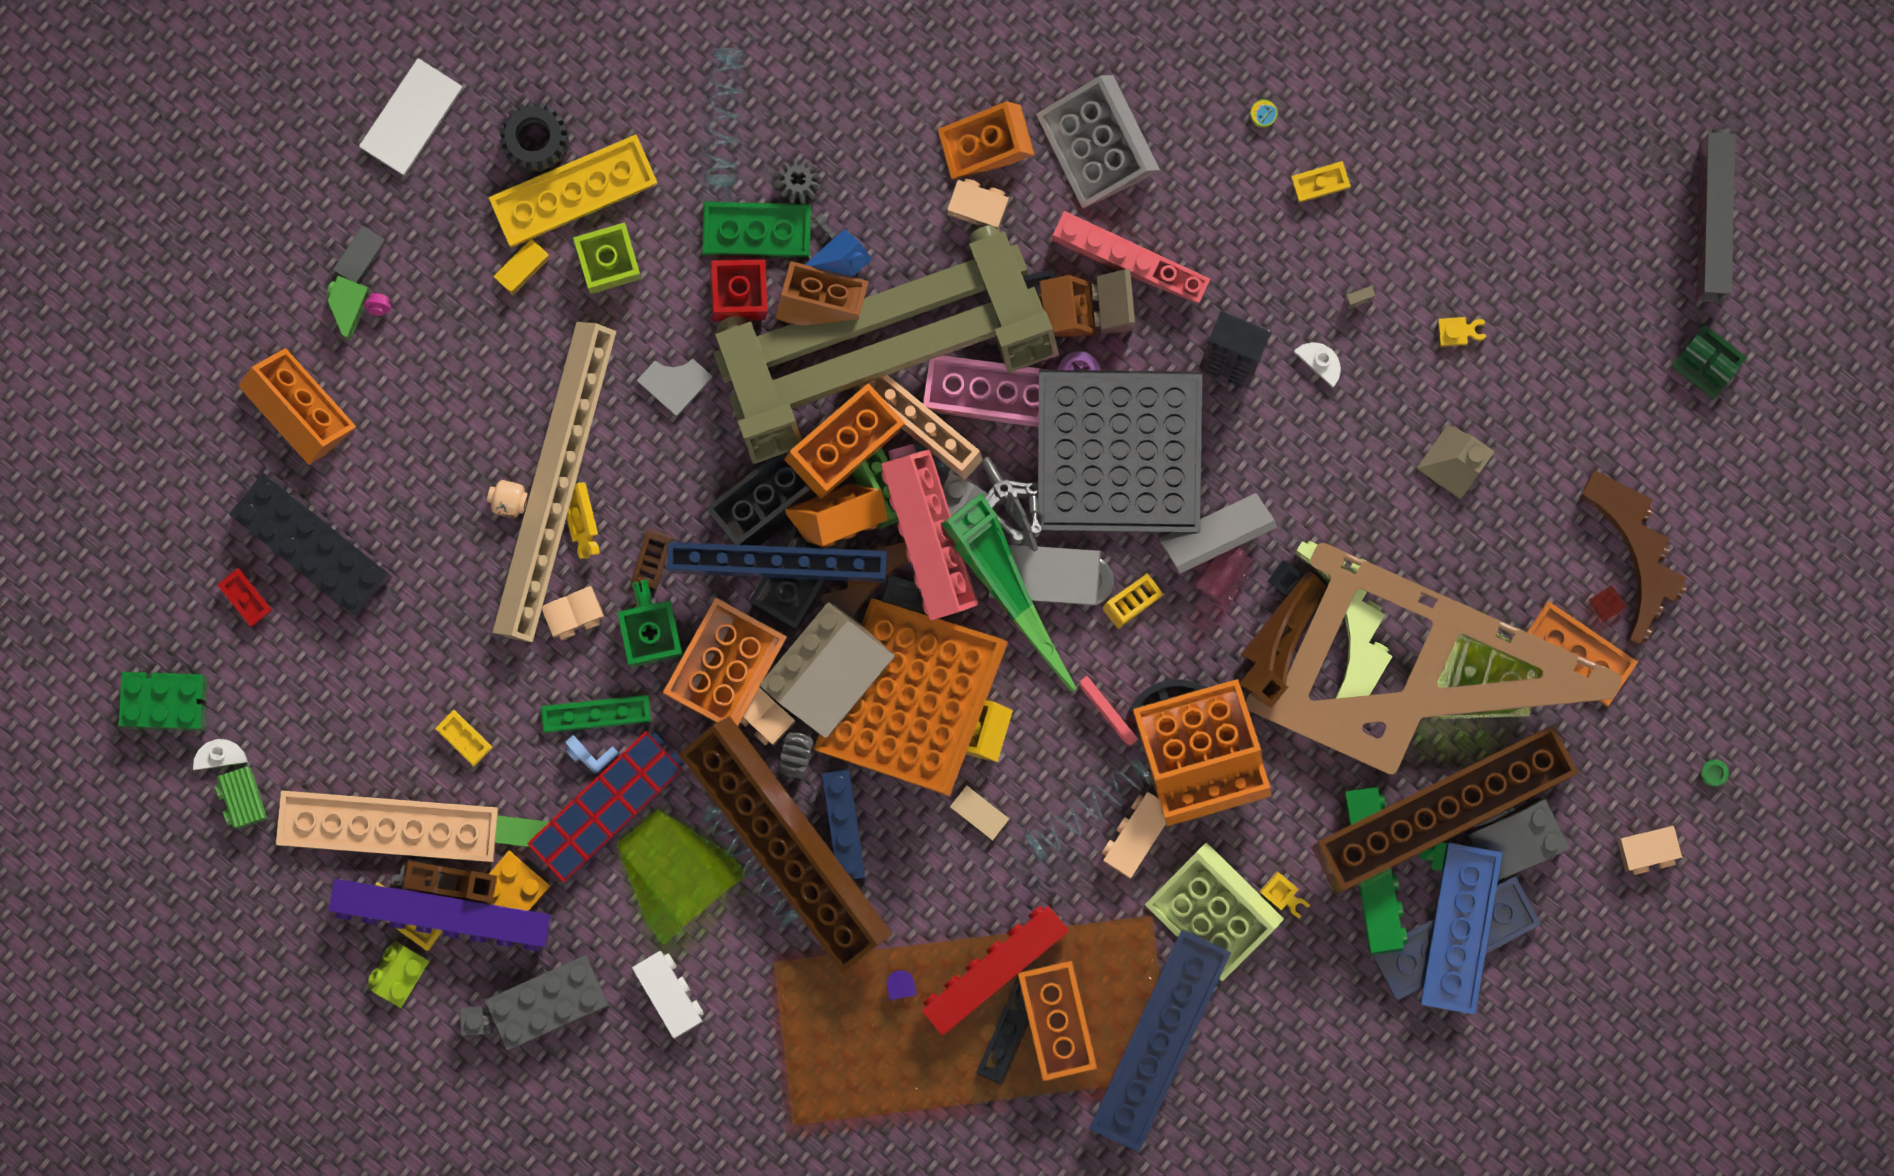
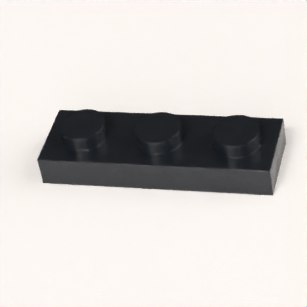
M890 575L882 602L927 615L922 605L924 599L921 590L916 586V583ZM965 610L937 619L960 625Z

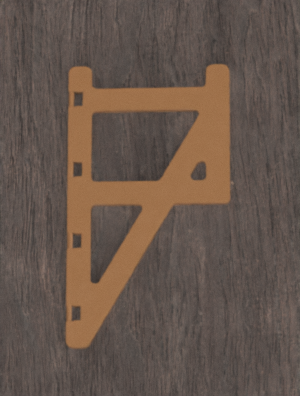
M1320 543L1313 552L1310 560L1311 565L1315 569L1330 575L1331 580L1287 675L1286 685L1288 689L1272 708L1259 702L1250 694L1246 700V706L1254 714L1387 774L1394 775L1422 718L1608 700L1614 698L1622 680L1621 676L1615 671L1591 662L1329 544ZM1344 559L1360 566L1356 574L1341 568ZM1361 589L1433 622L1430 633L1402 692L1312 701L1309 698L1310 691L1357 590ZM1421 593L1437 600L1433 608L1419 603ZM1498 628L1515 635L1511 643L1496 637ZM1460 635L1468 636L1543 671V676L1538 679L1449 688L1438 686L1440 675ZM1576 662L1593 669L1589 678L1574 672ZM1383 722L1386 725V730L1381 738H1375L1362 731L1363 725L1366 723Z

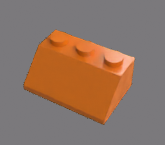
M847 484L832 490L822 500L817 496L785 509L787 516L806 542L819 545L820 548L833 546L835 541L839 539L853 538L857 535L856 532L861 530H873L878 527L879 523L888 520L882 490L856 484Z

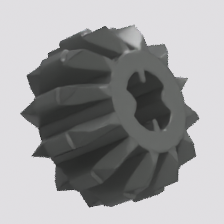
M794 158L792 159L793 167L790 168L786 163L782 164V168L786 173L777 172V178L782 181L777 182L776 187L777 189H784L781 192L782 198L790 195V203L794 204L796 197H800L801 204H805V195L810 199H814L815 195L812 190H820L821 186L816 181L821 179V175L818 173L813 174L816 170L814 164L806 168L807 159H803L800 166L797 165V160ZM803 177L804 184L802 186L798 183L793 185V178L801 179Z
M791 732L786 736L778 768L780 774L793 779H802L805 776L813 745L811 737Z

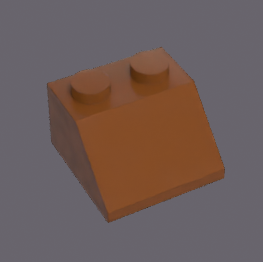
M1071 275L1040 281L1039 300L1043 305L1044 312L1046 311L1055 337L1097 334L1094 322L1091 282Z

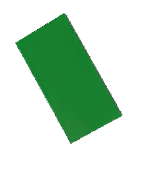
M704 202L703 256L810 259L811 204Z

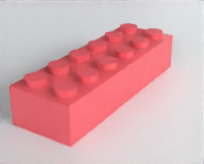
M925 450L882 463V478L889 487L891 494L890 503L893 510L897 513L899 519L898 529L905 539L907 558L913 564L915 571L914 580L916 586L921 590L924 599L922 602L923 609L929 615L930 621L979 605L966 562L954 548L956 546L955 542L941 524L951 514L931 450Z

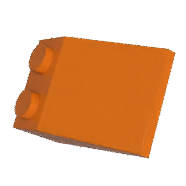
M1008 101L938 129L951 179L953 180L1011 165L1035 155L1021 105Z

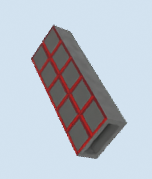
M1713 129L1712 133H1708L1700 143L1696 301L1724 302L1732 293L1735 134L1728 133L1726 129Z

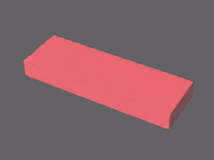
M1088 676L1083 678L1079 682V687L1124 743L1131 747L1137 742L1138 738Z

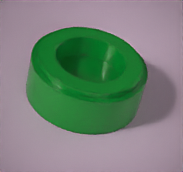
M1716 759L1706 762L1700 770L1702 781L1710 787H1718L1724 784L1729 776L1726 764Z

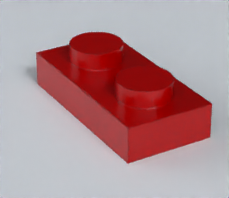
M239 568L217 584L250 627L255 626L273 611Z

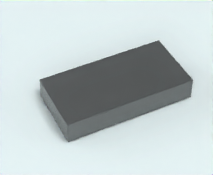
M362 225L334 267V272L345 279L359 283L386 240Z

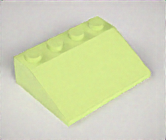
M1207 842L1145 904L1177 937L1181 929L1231 952L1220 976L1221 981L1247 958L1284 920Z

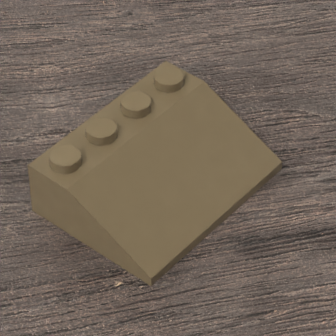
M828 602L759 685L786 709L823 737L828 738L896 656L837 603Z

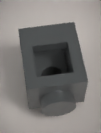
M488 1007L460 1008L462 1036L492 1034L491 1013Z

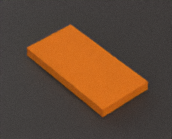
M1549 601L1527 631L1531 635L1617 672L1622 680L1618 691L1638 663V661ZM1576 662L1574 672L1589 678L1593 669ZM1614 698L1598 701L1608 707Z

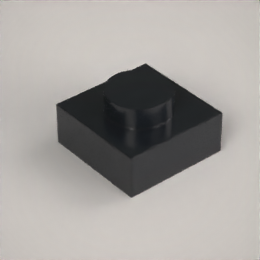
M1282 560L1267 582L1283 595L1288 596L1304 575L1290 563Z

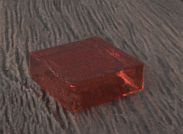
M1613 585L1589 599L1590 604L1602 622L1607 621L1627 608Z

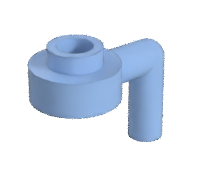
M574 735L565 742L568 745L565 751L575 762L580 758L595 774L602 771L619 755L612 746L596 761Z

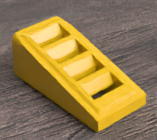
M1147 573L1106 602L1103 606V611L1119 629L1164 594ZM1141 585H1144L1152 595L1150 598L1140 588ZM1133 591L1141 599V601L1143 602L1142 604H1140L1133 596ZM1124 598H1126L1130 605L1133 607L1132 611L1123 601Z

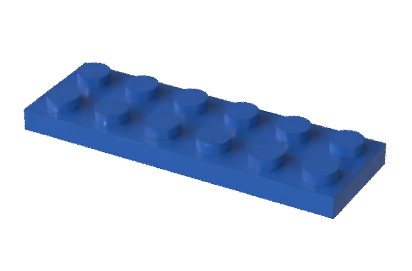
M1452 843L1447 844L1420 1005L1475 1015L1502 852Z

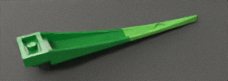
M982 493L975 496L941 524L955 542L956 546L954 548L1066 687L1070 691L1076 690L1075 684L1053 646L1031 601L1005 539L997 514Z

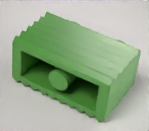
M247 766L217 776L219 783L215 784V789L219 799L225 800L227 809L223 810L227 825L232 824L233 828L237 830L268 819L252 768Z

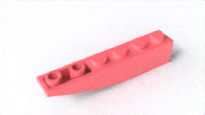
M1066 211L1063 212L1051 241L1117 271L1130 269L1131 277L1198 304L1210 281V278Z

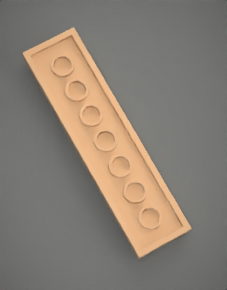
M281 791L276 845L494 862L499 808Z

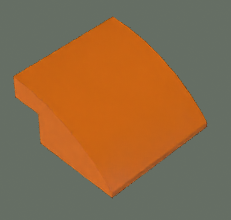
M1238 679L1133 709L1167 826L1272 796L1271 787L1263 766L1260 745Z

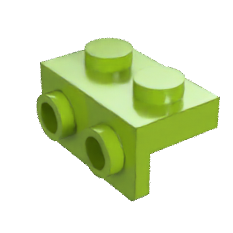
M394 941L384 951L383 960L378 968L374 969L370 974L367 988L401 1008L430 961L399 942Z

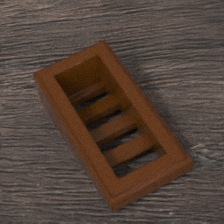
M647 529L631 582L638 581L639 585H641V580H648L649 588L657 590L667 560L668 542H672L674 536L653 529ZM653 539L665 543V546L660 547L651 544L650 540ZM647 549L661 553V558L646 554ZM646 560L659 564L658 568L644 565L643 561ZM640 571L655 574V578L651 579L639 575Z

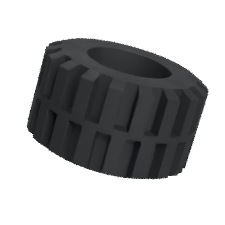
M529 102V106L525 107L523 104L518 105L519 109L516 111L512 109L509 112L508 119L504 118L502 122L503 128H500V143L505 156L518 170L522 172L526 170L528 174H534L535 171L543 174L546 173L545 169L548 168L553 170L556 168L555 164L557 162L561 163L563 161V154H567L568 151L567 143H569V136L563 119L556 113V110L552 107L550 109L547 108L546 104L543 103L536 105L535 102ZM529 126H543L550 133L547 145L539 151L524 150L519 144L521 133Z

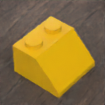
M986 700L966 754L998 762L1013 710L996 702Z

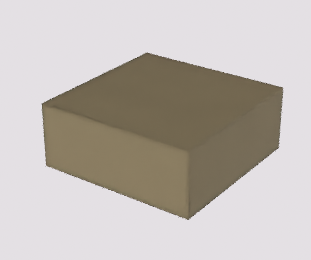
M1372 286L1347 294L1344 300L1347 308L1351 309L1373 301L1376 295Z

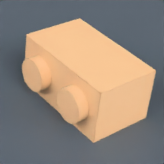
M965 179L964 182L958 180L947 209V215L981 227L992 225L1000 228L1009 201V197L1005 196V192L996 188H990V190L980 188L979 183L970 179Z
M1674 826L1617 840L1625 872L1633 870L1634 875L1649 872V866L1659 864L1660 869L1676 865L1675 860L1682 858Z

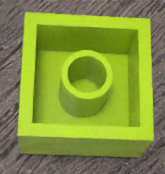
M625 223L573 237L590 294L642 279Z

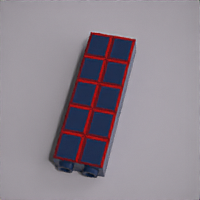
M645 731L527 843L565 884L576 876L684 773V770L681 768L684 764L683 761L674 752L668 755L662 748L665 745L664 741L655 732L650 736Z

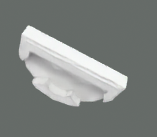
M1312 342L1303 344L1294 350V353L1332 388L1335 386L1340 376L1341 367L1337 355L1331 348L1324 344Z
M216 739L207 742L198 750L194 758L193 770L248 763L245 752L237 744L229 740Z

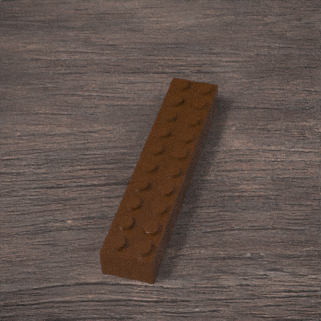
M730 716L713 724L679 754L842 973L857 964L893 935Z
M1552 725L1318 841L1311 846V849L1337 896L1571 779L1579 772L1556 728Z

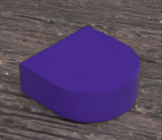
M899 970L889 976L887 988L890 1000L917 995L913 977L908 972Z

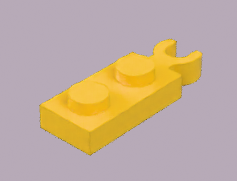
M576 483L566 517L572 542L579 543L577 549L580 559L590 558V555L599 554V546L593 539V536L597 535L598 532L586 483Z

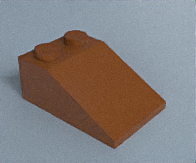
M790 261L775 319L801 326L857 320L860 316L869 281Z

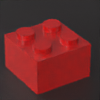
M765 260L711 261L710 293L712 322L723 321L731 316L744 317L747 321L766 320L768 310Z

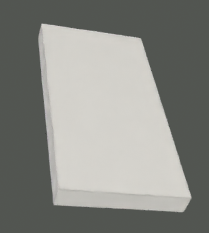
M418 58L359 147L405 176L463 90V86Z

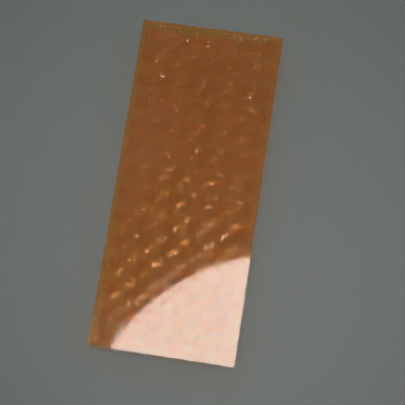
M1152 916L1066 926L1069 932L1021 971L1025 972L1072 961L1097 1069L1042 1081L1030 1025H1028L1002 1085L976 1074L987 1046L994 1035L1003 1009L1010 998V993L1018 974L943 1036L921 1011L925 1008L922 1002L933 993H936L937 996L942 994L946 990L943 986L955 975L960 979L967 973L965 967L976 958L982 961L989 955L986 950L998 940L1001 944L1009 938L1008 934L877 949L843 973L829 955L774 962L793 1125L1108 1087L1160 976ZM899 970L908 972L913 977L917 995L890 1000L887 988L889 976ZM1018 995L1015 996L1010 1010L1017 1009L1015 1000L1019 998ZM991 1051L986 1066L990 1068L995 1067L998 1061L993 1056V1051Z

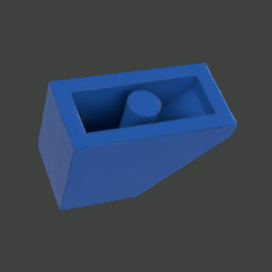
M844 229L805 265L853 277L872 260V257L863 245Z

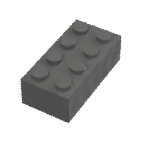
M586 955L485 1000L508 1051L610 1006L592 964Z

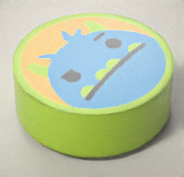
M1268 100L1257 101L1251 108V121L1260 128L1271 126L1277 118L1276 106Z

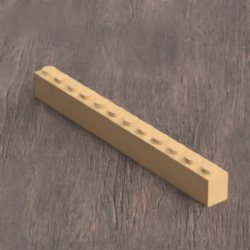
M576 322L493 633L514 640L533 642L616 335V331L602 325Z

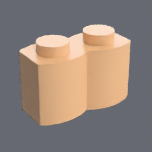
M591 586L542 606V611L554 638L560 637L561 640L576 635L575 630L585 626L586 630L599 626L601 624L600 619L605 618Z
M758 688L740 721L743 726L747 727L750 724L757 730L754 736L765 746L768 742L774 746L796 723L761 688Z

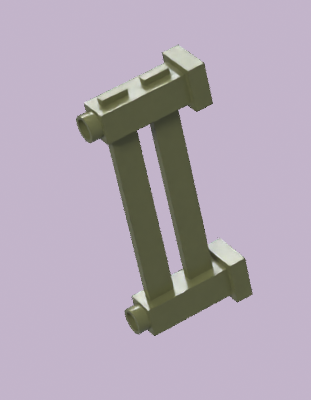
M995 226L981 227L974 231L969 238L973 260L864 298L860 316L857 320L803 326L791 324L757 337L752 323L748 322L744 317L731 316L721 321L717 326V334H715L720 350L713 353L724 383L733 382L736 394L730 395L729 398L753 464L789 452L802 441L792 412L793 408L992 337H997L1001 357L1008 373L1058 356L1056 340L1048 315L1043 310L1035 287L1027 289L1023 279L1024 276L1029 274L1018 245L1010 246L1005 231L1000 232V229ZM982 291L986 292L990 302L775 380L771 379L768 370L769 367Z

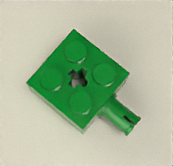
M641 580L642 592L640 591L638 581L631 583L636 607L617 612L630 668L683 657L673 604L671 601L652 603L648 580ZM652 628L654 632H658V634L654 635V640L651 641L644 637L648 633L647 629Z

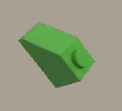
M338 276L336 282L332 281L330 283L326 296L329 297V305L343 337L351 341L365 308L364 302L368 299L371 291L368 287Z

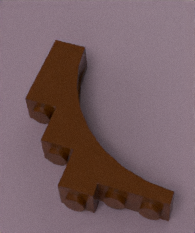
M1594 470L1579 498L1595 507L1613 524L1625 541L1632 557L1637 577L1638 604L1635 621L1627 642L1637 647L1641 642L1646 643L1653 631V628L1649 626L1653 618L1658 619L1665 607L1661 603L1662 600L1671 604L1675 599L1680 600L1687 588L1683 584L1686 577L1658 563V560L1664 561L1670 547L1666 546L1669 538L1641 524V522L1646 523L1653 511V508L1649 507L1652 499Z

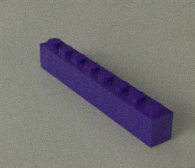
M334 879L329 911L334 912L335 918L351 921L352 916L362 917V923L378 925V921L383 920L389 921L388 927L405 930V925L407 924L416 926V932L432 934V929L443 930L442 936L459 938V933L470 935V941L485 943L486 938L497 939L496 945L512 947L513 942L524 944V950L539 952L540 947L547 948L552 915L340 879Z

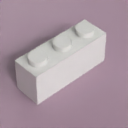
M659 951L632 968L671 1035L676 1039L703 1022L701 1016L704 1015V1012L697 1000L691 1002L687 992L691 990L684 978L678 979L673 969L677 966L670 954L664 955L662 951Z

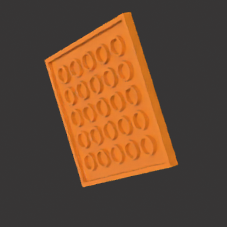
M871 598L861 625L896 657L830 736L825 738L819 734L814 750L950 796L1008 642L943 620L934 619L930 621L927 615Z

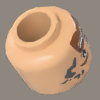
M506 480L499 481L496 487L491 486L487 496V502L491 503L493 513L510 518L517 517L519 513L523 514L528 501V493H525L523 485Z

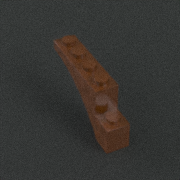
M904 538L898 539L899 544L888 546L887 542L872 545V550H868L887 551L886 578L910 562L907 558V545ZM846 581L848 589H843L842 586L826 589L827 593L822 594L824 606L828 602L837 603L855 619L867 598L882 582Z
M1310 571L1306 572L1241 653L1253 667L1239 684L1256 700L1270 708L1276 704L1288 689L1286 681L1294 649L1309 618L1322 600L1327 586Z

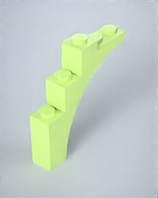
M1302 541L1295 554L1311 565L1310 560L1317 544L1308 541L1306 544ZM1344 561L1341 568L1356 574L1360 566L1352 563L1347 568L1344 566L1346 564ZM1315 569L1329 585L1330 575ZM1361 589L1355 592L1344 617L1348 634V662L1342 685L1335 699L1370 695L1392 658L1388 654L1389 649L1378 642H1375L1374 645L1369 643L1385 614L1380 612L1382 608L1376 603L1369 600L1367 603L1362 601L1367 592Z

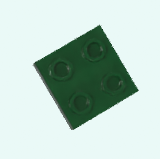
M1704 325L1671 368L1711 400H1714L1739 370L1747 357L1707 325Z

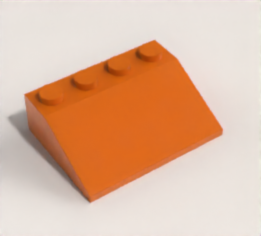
M715 597L664 689L663 695L716 723L730 716L738 726L760 686L759 684L766 676L787 637Z

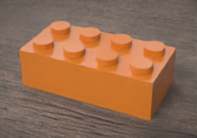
M868 383L791 449L785 461L822 500L899 433L905 422Z
M1072 961L1018 973L1042 1081L1097 1069Z

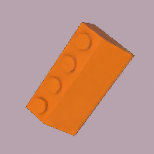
M286 348L251 367L238 385L308 465L325 456L356 428L354 423Z

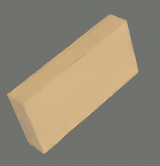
M968 786L963 789L950 806V808L992 841L1009 821L1008 817Z

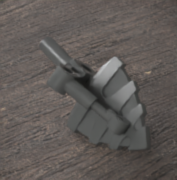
M984 458L981 464L993 484L985 499L993 510L998 505L1004 504L1005 517L1014 529L1007 526L1006 521L997 515L1001 528L1012 536V541L1015 544H1020L1023 541L1031 550L1037 551L1038 547L1035 537L1041 534V526L1038 524L1037 519L1039 514L1038 484L1035 482L1029 484L1008 481V479L1003 481L991 458ZM1018 498L1028 499L1029 512L1032 515V526L1028 523Z

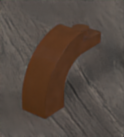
M406 860L401 887L492 903L497 876Z

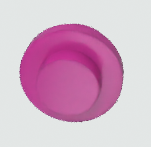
M369 294L368 299L364 302V307L372 315L383 316L384 313H388L391 310L390 299L382 294Z

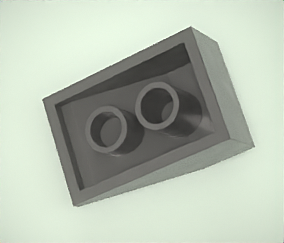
M1540 797L1467 834L1474 848L1502 852L1498 880L1546 861L1569 849L1546 800Z

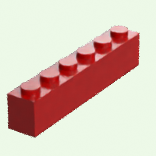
M1041 905L1028 915L1031 919L1024 926L1018 923L1007 932L1009 938L1001 944L998 940L986 950L989 955L982 961L976 958L965 967L967 970L965 975L960 979L955 975L943 986L946 990L942 994L937 996L936 993H933L922 1002L925 1008L921 1011L942 1036L1069 932L1049 906L1045 909Z

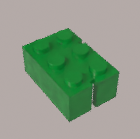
M122 672L119 726L124 729L205 731L207 707L197 704V699L201 702H207L208 677L201 674L151 673L150 675L145 672Z

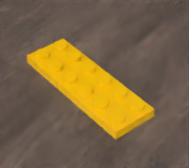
M636 134L489 197L511 248L654 187L658 183Z

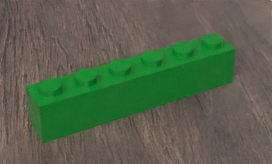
M1378 787L1347 791L1344 794L1348 826L1386 808L1384 794H1379ZM1391 869L1358 885L1369 956L1401 952L1404 949L1403 944L1408 943L1405 927H1400L1399 917H1403L1401 900L1396 901L1395 890H1399L1397 874H1392Z

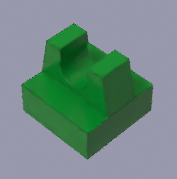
M1441 843L1435 846V850L1429 849L1421 853L1420 859L1432 862V870L1443 872L1447 844Z

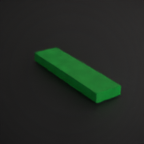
M649 695L541 706L544 734L652 723Z

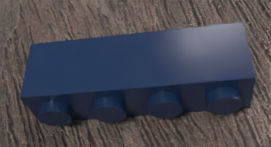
M843 770L823 773L834 856L853 881L866 879L850 771Z

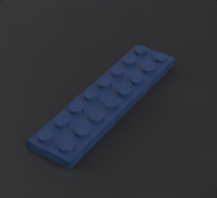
M1181 929L1089 1129L1133 1150L1140 1151L1231 952Z

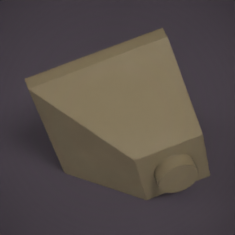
M1447 425L1416 469L1461 500L1495 451L1473 436Z

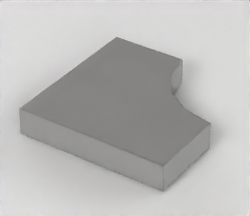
M694 359L678 367L663 366L654 361L638 378L637 382L678 417L713 379V376Z

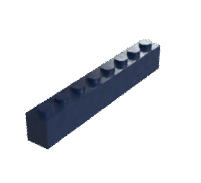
M668 542L667 571L673 574L886 582L887 551Z

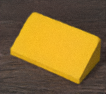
M531 239L493 277L513 296L550 259V256Z

